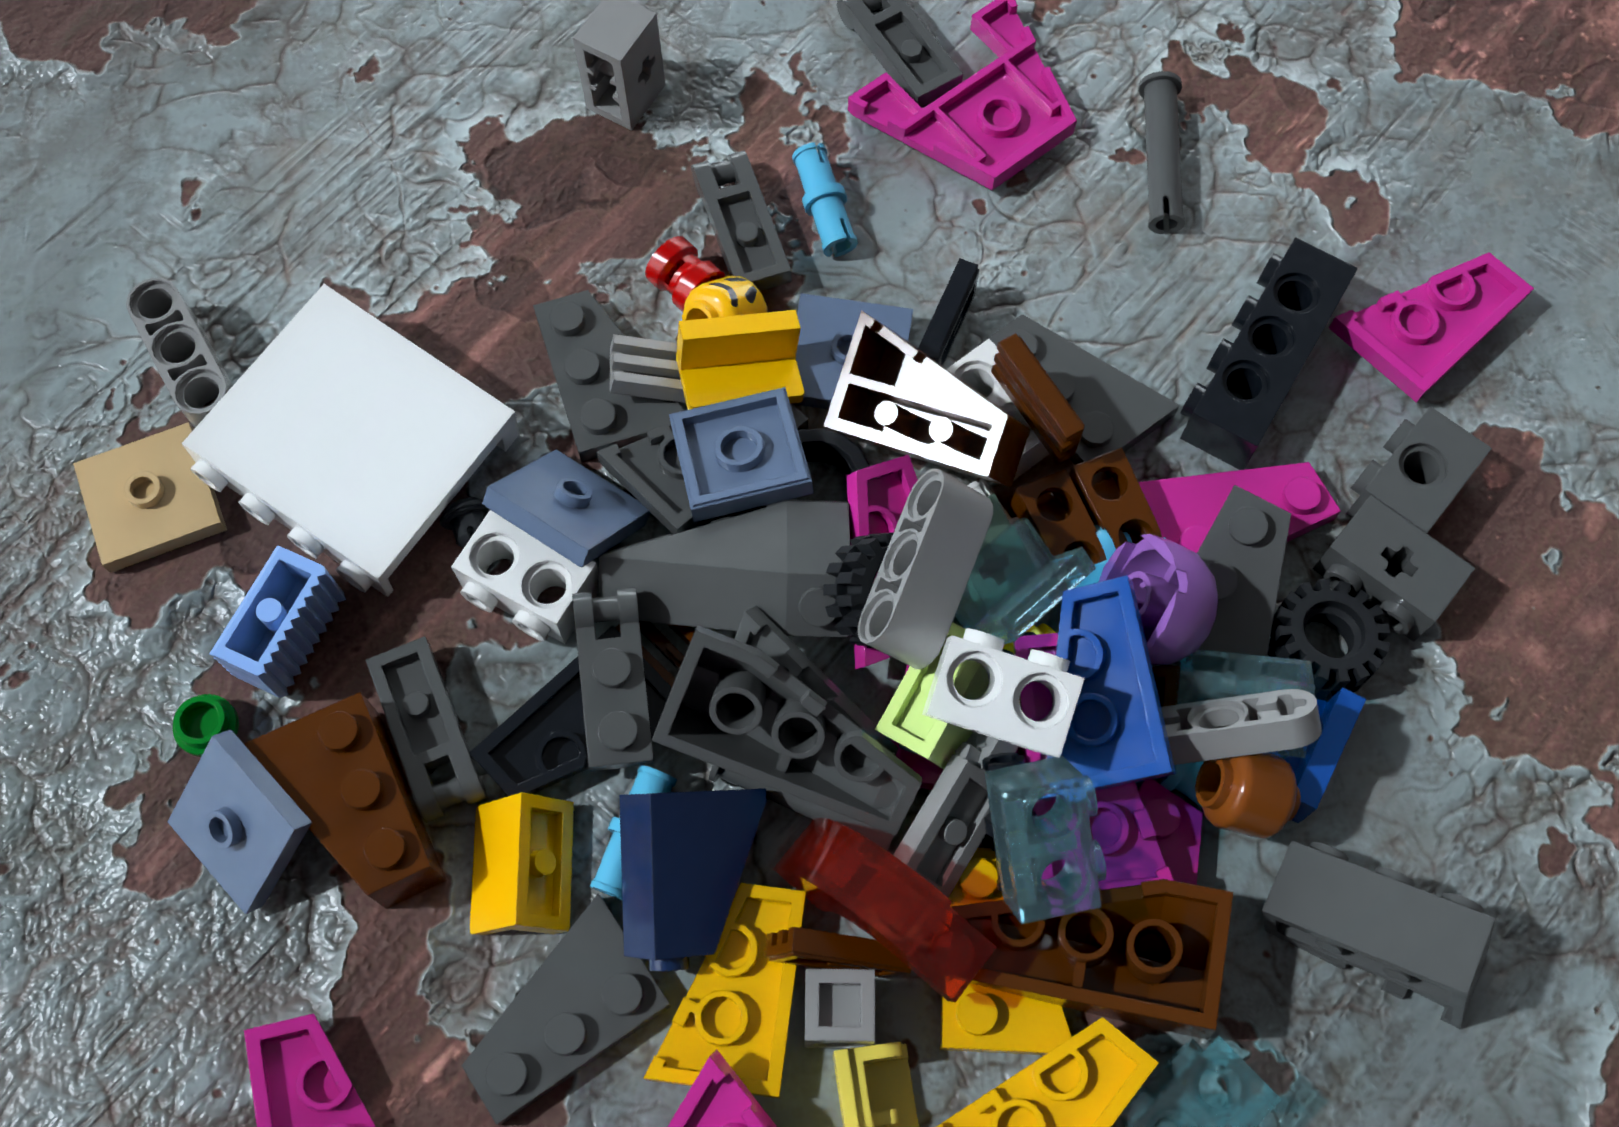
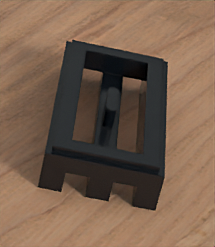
M961 258L957 262L918 347L919 350L942 366H944L975 297L980 271L977 264Z

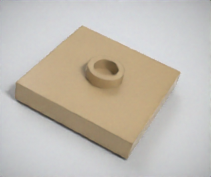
M189 422L73 463L102 566L110 573L227 530L215 490L191 471L195 461L182 445V442L194 430Z

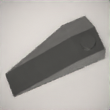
M784 500L742 515L728 516L711 521V524L673 535L667 534L603 553L599 556L598 597L617 596L616 589L636 588L639 621L693 627L699 625L704 628L738 631L744 612L757 606L786 636L848 637V635H840L834 627L842 620V617H828L825 607L836 602L834 595L823 596V584H835L836 577L826 574L829 563L843 562L835 553L841 546L850 545L849 503L846 501Z
M697 625L651 741L896 836L922 784V777L762 650Z

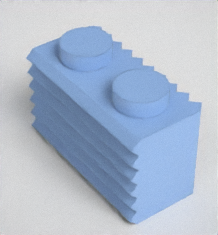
M276 546L209 655L213 656L222 667L226 668L236 678L276 697L287 696L286 687L295 684L293 676L301 674L299 666L308 663L306 655L314 652L312 644L321 642L319 634L327 631L325 623L333 621L331 613L339 611L338 602L346 600L344 592L323 565L286 548Z

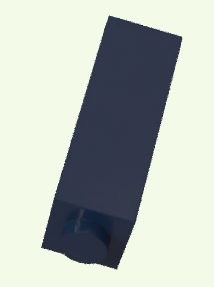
M766 788L619 795L624 956L648 959L650 971H677L690 968L689 957L715 954L766 804Z

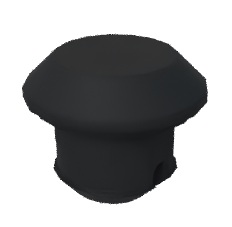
M467 497L459 499L450 504L440 518V525L445 529L453 531L456 544L462 548L466 546L490 511V509L482 504L483 500L480 498Z

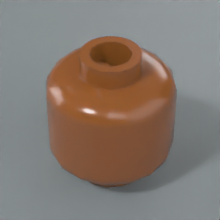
M1271 753L1207 760L1200 767L1195 784L1197 801L1202 806L1209 822L1217 828L1254 838H1270L1280 832L1287 822L1295 817L1301 801L1300 790L1291 765L1280 756Z

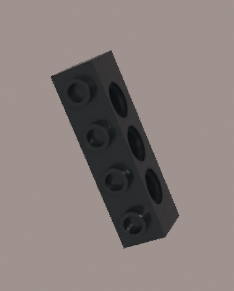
M1296 237L1284 257L1273 253L1256 283L1265 288L1261 297L1258 300L1248 295L1232 324L1233 327L1241 330L1234 343L1223 338L1206 368L1215 373L1208 387L1197 382L1185 402L1180 414L1190 419L1180 439L1239 470H1244L1358 268ZM1282 304L1288 305L1292 307L1294 310H1290L1284 307ZM1255 346L1267 349L1272 355L1259 351ZM1229 390H1237L1243 393L1248 400L1235 397Z

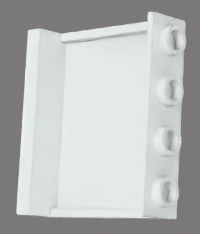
M323 284L182 442V445L195 461L191 471L208 486L218 492H221L225 486H228L242 496L238 503L257 520L265 525H269L275 519L291 531L287 535L288 539L306 554L317 559L322 552L340 564L336 569L337 573L351 585L362 592H366L372 586L388 597L393 591L388 578L495 446L506 452L520 433L514 410Z

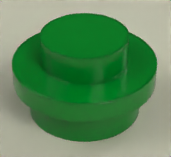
M214 694L198 695L186 700L177 709L173 720V736L175 741L184 751L196 757H202L213 735L232 730L237 735L239 729V717L235 708L226 699Z

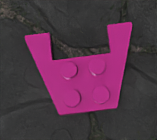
M994 0L974 13L971 18L970 30L999 58L925 108H921L887 72L848 97V111L854 117L990 190H994L1074 134L1077 122L1050 67H1044L1035 50L1036 40L1029 26H1023L1017 14L1018 5L1015 0Z

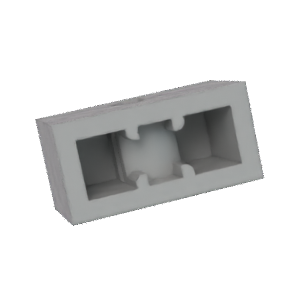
M601 0L573 37L586 109L632 131L665 86L657 13L651 11L645 4L637 0Z

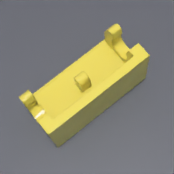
M891 1042L834 1050L833 1062L843 1127H919L906 1044Z

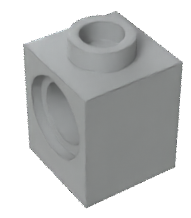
M806 969L805 1048L851 1049L874 1045L875 970Z

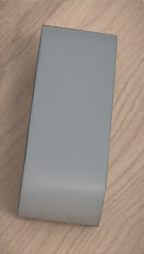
M163 278L144 280L134 286L128 294L126 302L128 313L174 403L192 426L196 428L233 385L200 322L173 283ZM191 356V357L188 358L187 360L181 362V361H182L183 359H185L186 357ZM216 399L210 406L203 408L206 403Z
M936 468L928 470L917 480L908 495L858 623V637L861 642L915 669H923L933 662L944 645L993 516V503L990 498Z

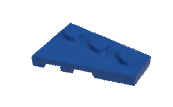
M1126 575L1063 591L1056 656L1070 661L1067 673L1085 679L1060 758L1047 756L1045 776L1042 775L1040 800L1049 801L1176 774L1132 579Z

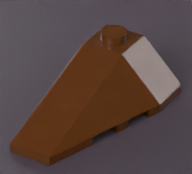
M1160 879L1141 882L1140 885L1101 890L1098 887L1057 896L1041 898L1029 896L952 906L939 975L1143 1027L1208 1040L1216 1031L1233 892Z

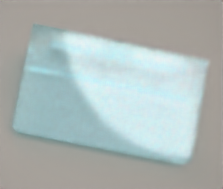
M1027 518L1018 519L980 550L955 616L965 629L970 628L997 636L1005 640L1004 644L1015 642L1062 600L1063 591L1075 588L1096 569V566L1083 547L1053 556Z

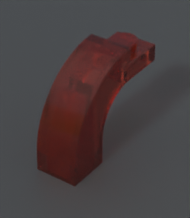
M827 818L812 820L773 868L796 890L805 891L806 898L819 910L839 914L876 939L947 1001L956 1002L997 948L950 907L952 901L925 878L881 846L836 821Z

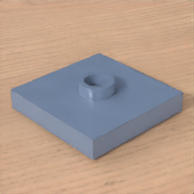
M801 293L797 311L801 330L796 361L805 392L802 402L792 404L829 409L861 310L909 342L913 309Z
M785 387L669 414L694 522L814 494L812 479Z
M557 449L489 485L482 502L488 509L579 567H584L644 527L650 515V511L637 499Z
M232 730L211 737L167 821L245 915L264 906L312 824L306 814Z

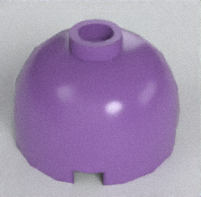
M1145 534L1141 535L1144 539L1139 543L1134 544L1126 541L1115 550L1105 564L1098 582L1126 575L1132 579L1151 665L1172 664L1196 652L1208 637L1217 614L1218 592L1216 581L1208 566L1197 553L1169 539Z

